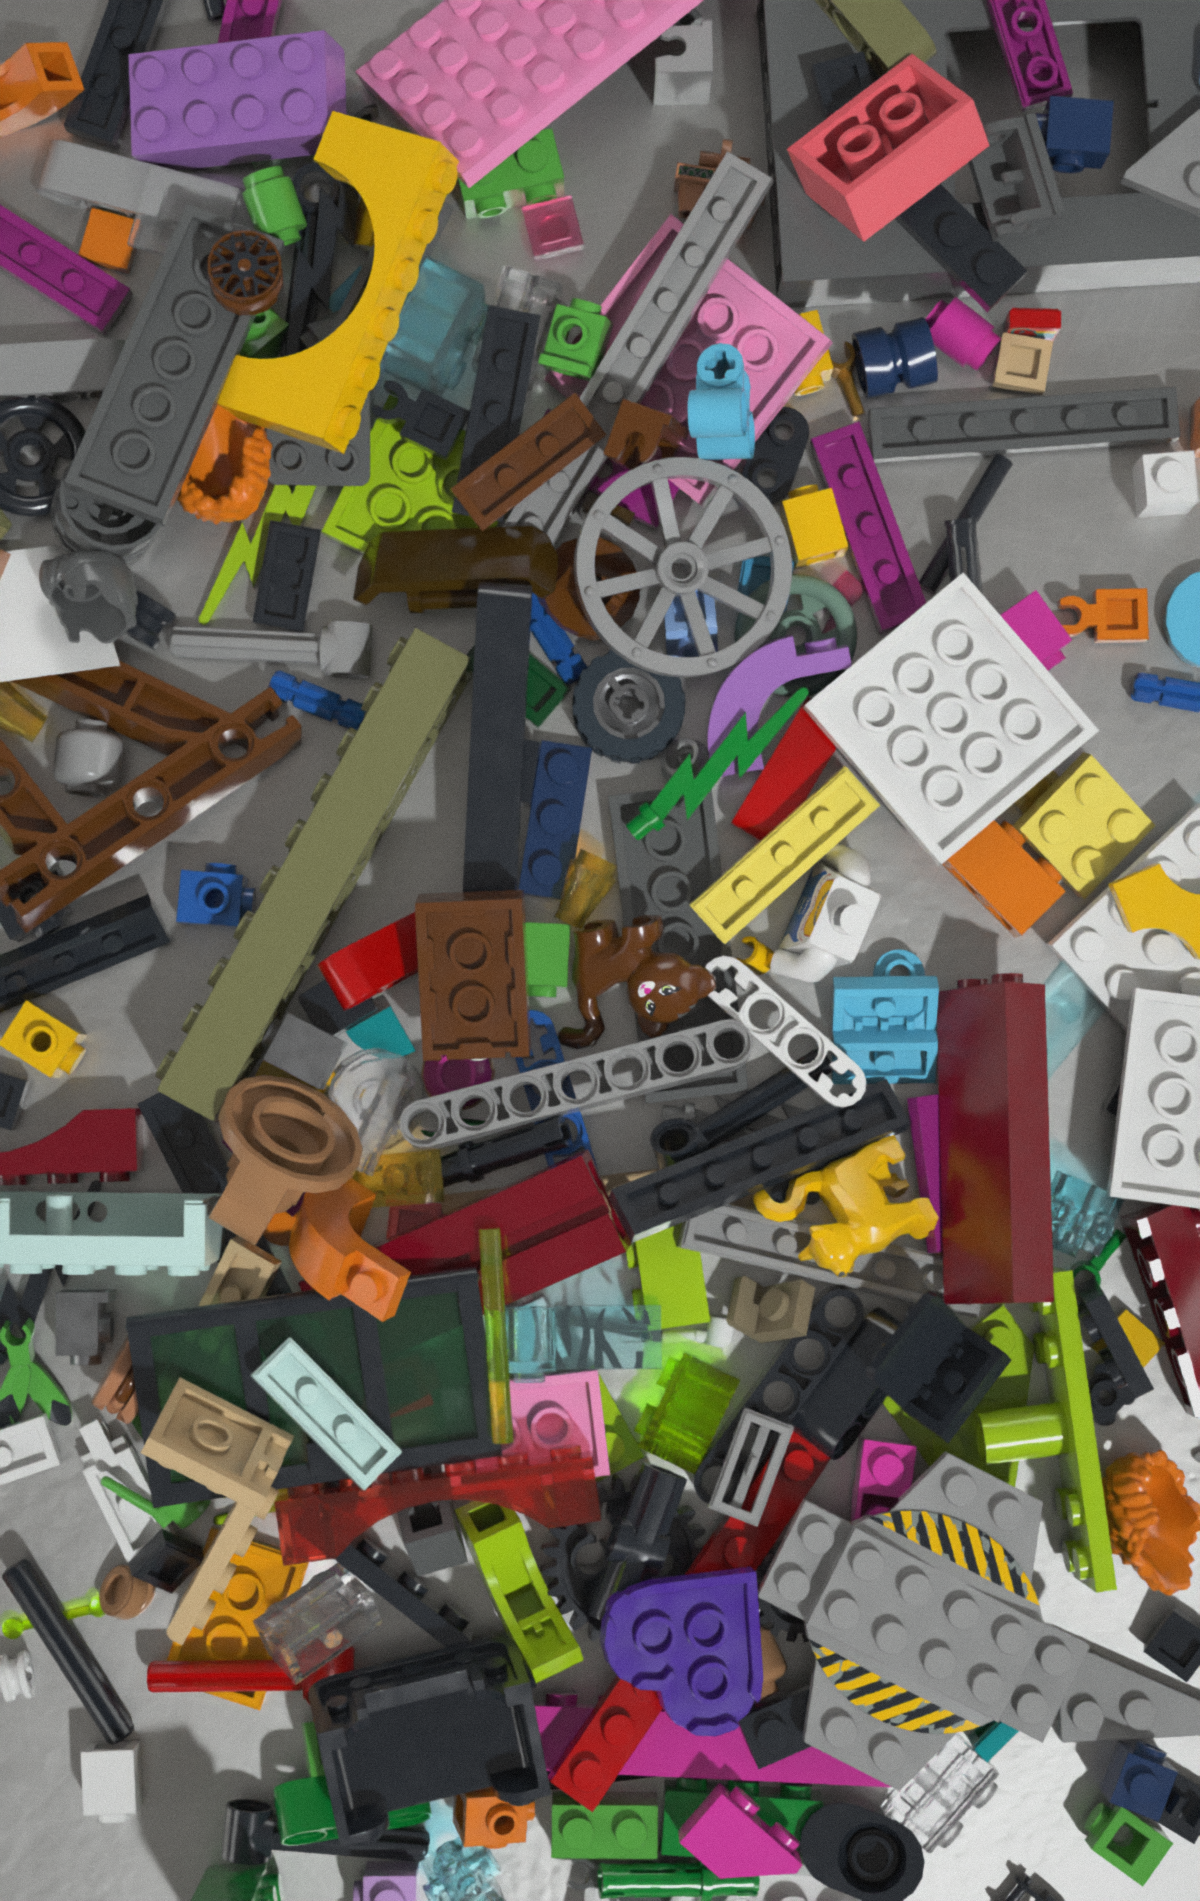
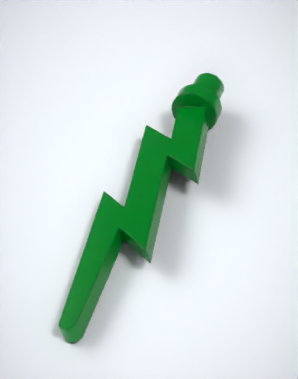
M800 687L749 740L745 712L695 778H693L691 755L689 753L653 802L649 804L646 801L638 808L641 813L626 824L630 833L639 841L653 829L657 832L666 826L663 820L683 794L688 821L736 756H738L740 779L808 696V689Z

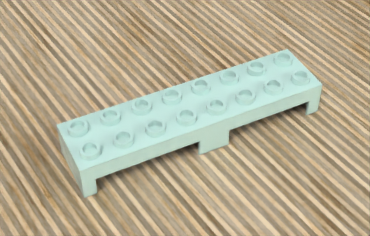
M0 1191V1268H3L4 1264H10L11 1274L42 1273V1269L56 1268V1265H62V1274L88 1275L94 1274L95 1270L107 1269V1266H115V1275L134 1276L146 1275L147 1270H158L159 1266H168L167 1275L197 1276L200 1275V1271L210 1270V1264L221 1260L226 1249V1228L209 1219L222 1194ZM43 1201H46V1221L41 1220L37 1214V1207ZM96 1201L103 1203L107 1208V1216L101 1222L93 1221L88 1215L89 1206ZM73 1203L77 1204L80 1208V1215L76 1220H73Z

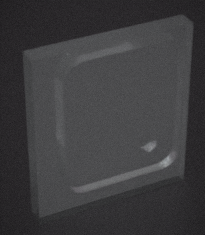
M149 165L127 244L129 247L164 256L187 203L234 221L240 189Z

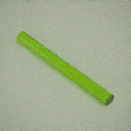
M500 1228L479 1230L492 1444L513 1443L514 1439Z

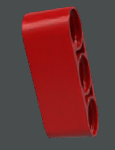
M807 697L731 822V824L759 841L806 800L837 749L803 709L805 704L811 700L810 697Z
M415 912L340 949L317 965L344 1011L418 974Z

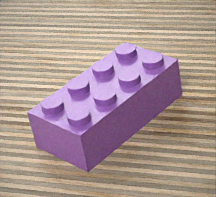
M325 30L129 54L132 156L146 163L179 171L315 155L332 111L347 115L344 49Z

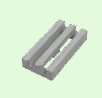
M744 1407L707 1507L758 1527L794 1426ZM751 1422L760 1426L731 1504H728L722 1500ZM771 1429L779 1432L749 1512L741 1507Z

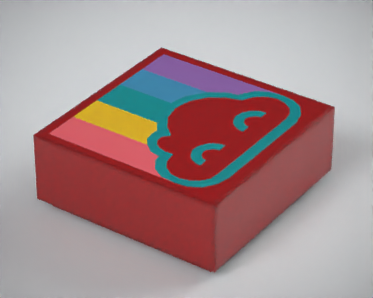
M1012 308L1003 322V332L1054 341L1061 330V311L1051 308Z

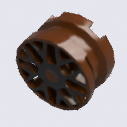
M237 230L224 235L213 245L208 257V276L214 297L222 307L240 316L257 315L267 311L278 301V295L281 288H283L282 261L276 245L265 235L252 230ZM242 236L243 242L235 243L234 237ZM246 236H253L255 238L248 242ZM231 239V245L227 246L223 244L225 241ZM260 239L263 240V246L257 244ZM218 248L222 249L220 253L217 251Z

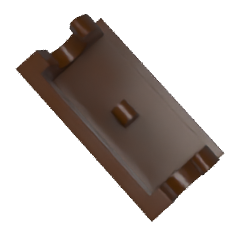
M623 399L603 455L622 468L632 470L642 463H647L651 460L658 447L662 452L661 459L675 457L681 439L687 440L689 430L672 415Z

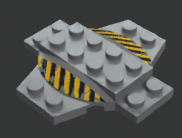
M946 1451L898 1498L899 1501L887 1512L875 1515L868 1514L849 1522L803 1498L758 1588L759 1598L804 1621L805 1632L816 1657L814 1670H812L802 1736L803 1741L898 1791L958 1732L983 1726L993 1720L998 1723L1001 1721L1043 1743L1090 1648L1087 1643L1043 1621L1041 1608L1031 1585L1043 1502Z

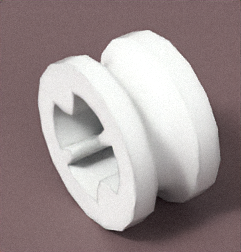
M27 1650L19 1651L16 1658H10L7 1654L0 1655V1688L6 1702L14 1701L18 1694H24L26 1698L35 1696V1674L31 1657Z

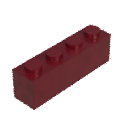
M1158 1203L1120 1216L1119 1220L1126 1235V1240L1160 1339L1165 1343L1163 1347L1187 1414L1198 1418L1200 1417V1211L1198 1208Z

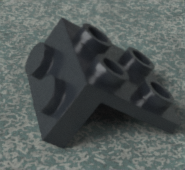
M928 1291L907 1309L902 1323L893 1335L874 1352L866 1374L904 1413L943 1441L949 1443L1011 1362V1359L1004 1351L968 1328L939 1296Z

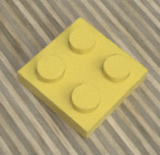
M1083 752L1012 826L1040 857L1047 860L1060 873L1063 882L1076 896L1086 899L1156 825L1091 754Z

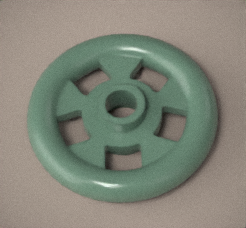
M792 574L789 595H801L803 609L789 610L782 613L779 622L770 634V640L785 636L791 626H801L805 630L806 637L801 644L795 645L796 654L806 652V642L835 637L837 646L847 645L849 647L852 662L857 646V624L854 613L846 598L834 586L818 577L806 574ZM770 580L757 587L748 597L764 605L768 595ZM826 607L835 621L836 628L823 634L821 633L819 623L813 617V613ZM739 612L735 624L734 641H738L756 620ZM847 669L796 678L782 684L772 693L791 697L800 687H806L809 692L808 696L821 692Z

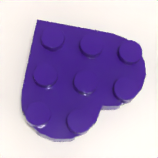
M751 1567L651 1579L628 1586L625 1590L616 1592L608 1598L605 1606L606 1612L602 1618L599 1640L604 1658L612 1671L620 1679L631 1683L640 1690L657 1691L660 1705L665 1710L666 1715L676 1725L687 1729L696 1736L716 1737L736 1730L740 1726L737 1722L749 1713L754 1701L759 1702L762 1693L763 1663L756 1571Z

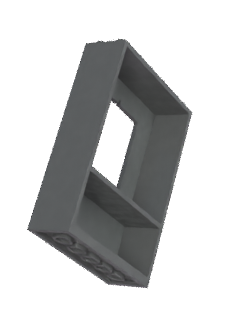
M758 0L757 23L768 176L773 179V184L769 189L776 297L790 308L971 297L895 219L863 242L806 195L787 148L824 121L811 74L812 65L858 52L814 0ZM901 0L924 27L935 44L937 54L925 64L945 79H947L945 34L949 32L995 29L986 0ZM1045 0L1053 26L1135 21L1140 25L1146 104L1156 103L1157 105L1156 108H1148L1149 151L1200 109V0ZM1027 22L1017 23L1019 28L1032 27ZM867 63L871 81L873 84L880 77L873 71V69ZM952 174L940 184L956 199L954 174ZM1141 192L1061 197L1065 213L1044 233L998 241L1028 271L1025 277L1007 294L1200 282V217ZM981 202L960 203L990 233Z

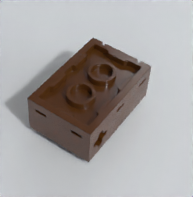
M524 890L419 894L415 901L423 1061L442 1060L443 1055H447V1060L470 1059L482 1061L487 1058H505L506 1052H510L511 1057H529L531 1050Z

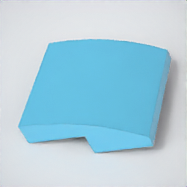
M937 976L833 977L831 1042L861 1068L866 1078V1084H875L887 1079L889 1084L935 1083L938 1051L936 1024L939 985ZM831 1054L832 1063L837 1060L833 1054ZM834 1070L831 1072L833 1084H851L855 1078L848 1070L842 1075L837 1074Z

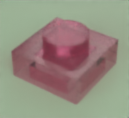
M572 195L522 207L534 262L584 250Z

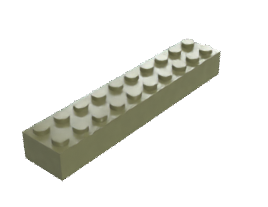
M417 628L414 629L409 639L401 636L393 647L387 660V664L391 667L386 681L383 685L375 682L369 690L361 707L362 710L366 711L362 724L358 731L350 727L345 733L336 751V755L340 759L334 774L331 776L324 773L317 783L310 798L315 803L307 822L299 818L293 826L285 842V846L289 848V854L282 867L280 868L274 864L266 874L259 889V892L264 894L263 901L255 914L248 910L241 919L233 935V938L238 940L235 951L230 960L222 956L217 962L207 982L213 988L204 1006L196 1003L192 1007L181 1028V1031L188 1035L178 1053L172 1049L167 1052L156 1072L155 1077L162 1080L157 1091L216 1123H219V1113L229 1089L244 1078L250 1077L265 1050L261 1043L268 1028L275 1018L281 1020L472 678L471 657Z

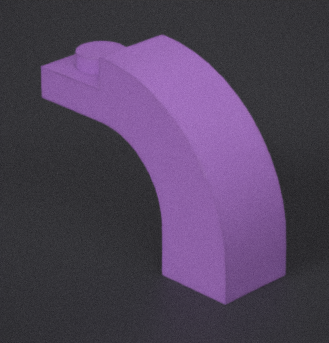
M789 634L765 642L753 653L738 662L723 680L712 703L707 739L709 759L745 712L748 740L758 731L759 715L764 703L771 693L782 684L800 677L851 667L849 647L847 645L837 646L836 639L833 637L806 642V652L796 654L793 635ZM761 753L746 772L764 769ZM736 756L721 777L739 774L738 756Z

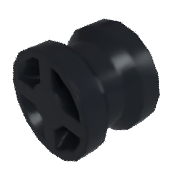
M137 590L138 605L135 615L137 625L128 630L126 635L155 651L160 644V632L164 626L173 623L176 614Z

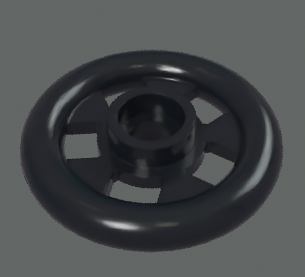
M29 395L28 398L12 396L0 401V426L7 420L18 417L25 430L15 433L9 440L5 439L0 431V451L4 452V463L8 469V472L0 473V508L15 515L28 517L50 514L54 493L60 482L59 479L49 476L54 467L55 459L59 456L72 461L86 431L81 422L69 409L47 397L39 396L35 398V395ZM46 419L54 423L64 433L55 444H52L50 439L43 433L37 431ZM25 449H33L39 454L40 459L34 465H26L20 460V453ZM18 479L25 482L38 481L40 483L39 496L16 494V481Z

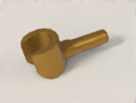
M845 341L844 351L848 361L839 364L831 359L833 365L831 377L839 379L852 415L857 417L864 414L865 411L852 373L855 366V349L852 344Z

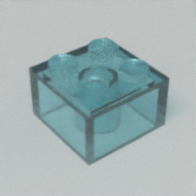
M427 256L419 271L417 283L413 290L407 294L399 314L398 331L395 337L388 342L382 357L386 373L419 390L423 388L442 397L446 388L454 390L466 369L467 363L462 361L469 344L472 343L477 346L483 338L486 313L489 306L485 300L484 285Z

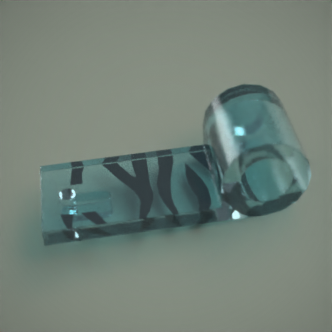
M661 1305L509 1306L502 1308L503 1372L513 1373V1382L542 1383L545 1382V1373L556 1370L662 1369Z

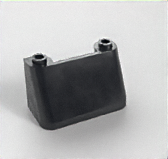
M496 1636L351 1670L322 1678L309 1688L308 1697L340 1848L350 1845L364 1846L376 1842L390 1826L388 1812L491 1786L499 1800L508 1802L513 1806L528 1805L537 1798L551 1795L530 1680L517 1644L510 1638Z

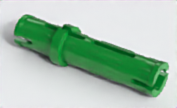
M698 1859L696 1863L686 1864L599 1863L597 1872V1888L600 1899L686 1896L697 1897L698 1901H711L712 1897L718 1896L757 1897L760 1884L759 1876L720 1879Z

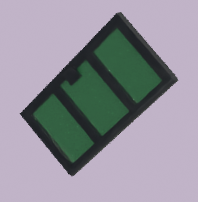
M476 1266L410 1275L395 1316L384 1322L342 1294L328 1300L315 1289L126 1317L125 1329L128 1333L144 1445L177 1381L181 1377L294 1435L271 1487L277 1490L350 1479L250 1376L288 1337H291L402 1451L381 1474L502 1456L478 1285L480 1275L476 1271ZM146 1456L153 1508L226 1497L212 1492L206 1486L173 1469L163 1467L157 1461Z

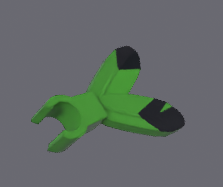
M28 1317L22 1327L26 1337L17 1338L10 1332L11 1322L6 1320L0 1331V1340L7 1348L11 1367L0 1389V1428L18 1422L28 1394L39 1409L47 1414L49 1420L59 1425H69L73 1419L69 1399L40 1363L34 1360V1322Z

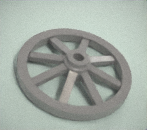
M672 457L655 460L628 471L613 482L595 501L587 513L577 538L574 554V578L577 595L588 622L600 639L618 656L630 664L654 674L681 678L698 677L724 670L740 662L753 653L772 633L782 616L789 597L792 582V557L789 540L778 513L766 496L752 482L738 472L713 461L691 457ZM668 479H694L718 487L687 542H681ZM650 483L665 546L664 550L610 515L611 511L622 499L636 489ZM733 496L752 514L764 538L705 555L701 549ZM601 530L654 565L653 569L596 582L595 552ZM769 553L771 567L770 585L764 605L707 576L710 570ZM673 563H680L686 568L687 575L685 579H679L673 575L671 568ZM658 585L660 590L633 640L613 621L601 598ZM698 590L756 621L738 641L716 652L695 591ZM674 597H679L699 657H674L648 649Z

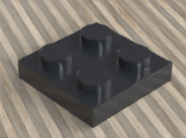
M1093 1278L1077 1286L1076 1288L1083 1300L1077 1303L1078 1314L1093 1342L1103 1338L1107 1347L1099 1350L1098 1353L1117 1389L1128 1385L1135 1399L1154 1390L1096 1279Z

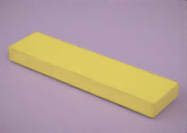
M843 766L689 905L717 937L726 944L875 811L880 804L846 766Z

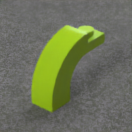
M499 1488L455 1509L454 1511L465 1541L492 1604L508 1637L517 1644L521 1658L535 1683L583 1661L584 1659L577 1641L558 1610L552 1596H548L547 1592L549 1590L535 1562L521 1520L503 1489Z

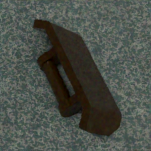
M534 526L487 527L483 531L479 528L381 532L369 542L358 565L353 600L367 606L379 593L406 592L410 614L424 613L425 610L477 608L479 582L532 585V593L545 599L556 588L558 555L549 536Z

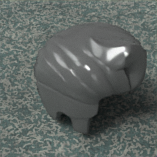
M89 549L74 551L54 559L42 561L39 569L41 591L49 600V603L58 610L60 623L65 627L70 642L79 643V633L86 631L90 632L101 643L108 644L116 641L117 638L125 635L128 630L137 625L135 615L138 598L134 577L128 566L120 558L110 552Z

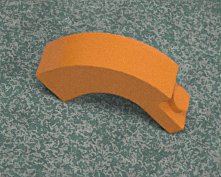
M68 42L25 43L8 60L0 65V137L27 128L49 117L85 90Z
M350 1178L336 1190L321 1193L305 1192L288 1243L292 1262L300 1275L311 1287L328 1300L342 1294L382 1322L395 1316L411 1272L361 1238L376 1194L353 1178Z

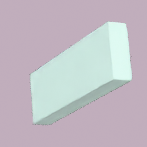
M288 1337L250 1375L361 1490H366L402 1453L392 1440L291 1337Z

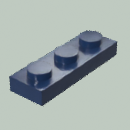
M541 740L518 890H524V895L569 901L592 748Z

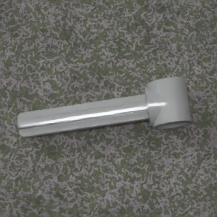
M354 621L327 622V626L322 627L321 633L176 626L172 629L170 635V651L175 657L320 664L321 672H324V675L329 677L367 679L370 678L373 625Z

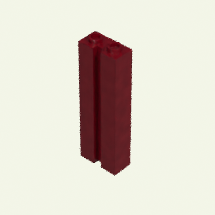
M1019 973L991 975V984H988V979L957 980V989L939 991L937 1009L944 1303L1010 1304L1054 1302L1045 984L1023 983V974Z
M586 1149L372 1246L411 1272L410 1275L476 1266V1271L480 1275L478 1285L482 1314L485 1315L623 1254L632 1243L608 1198L609 1193L589 1150ZM304 1278L298 1282L301 1291L314 1290ZM458 1292L400 1300L395 1316L384 1322L377 1319L382 1360L462 1325ZM353 1307L305 1314L309 1320L315 1319L316 1321L319 1319L326 1334V1337L321 1338L319 1341L320 1348L330 1367L337 1366L342 1378L362 1369Z

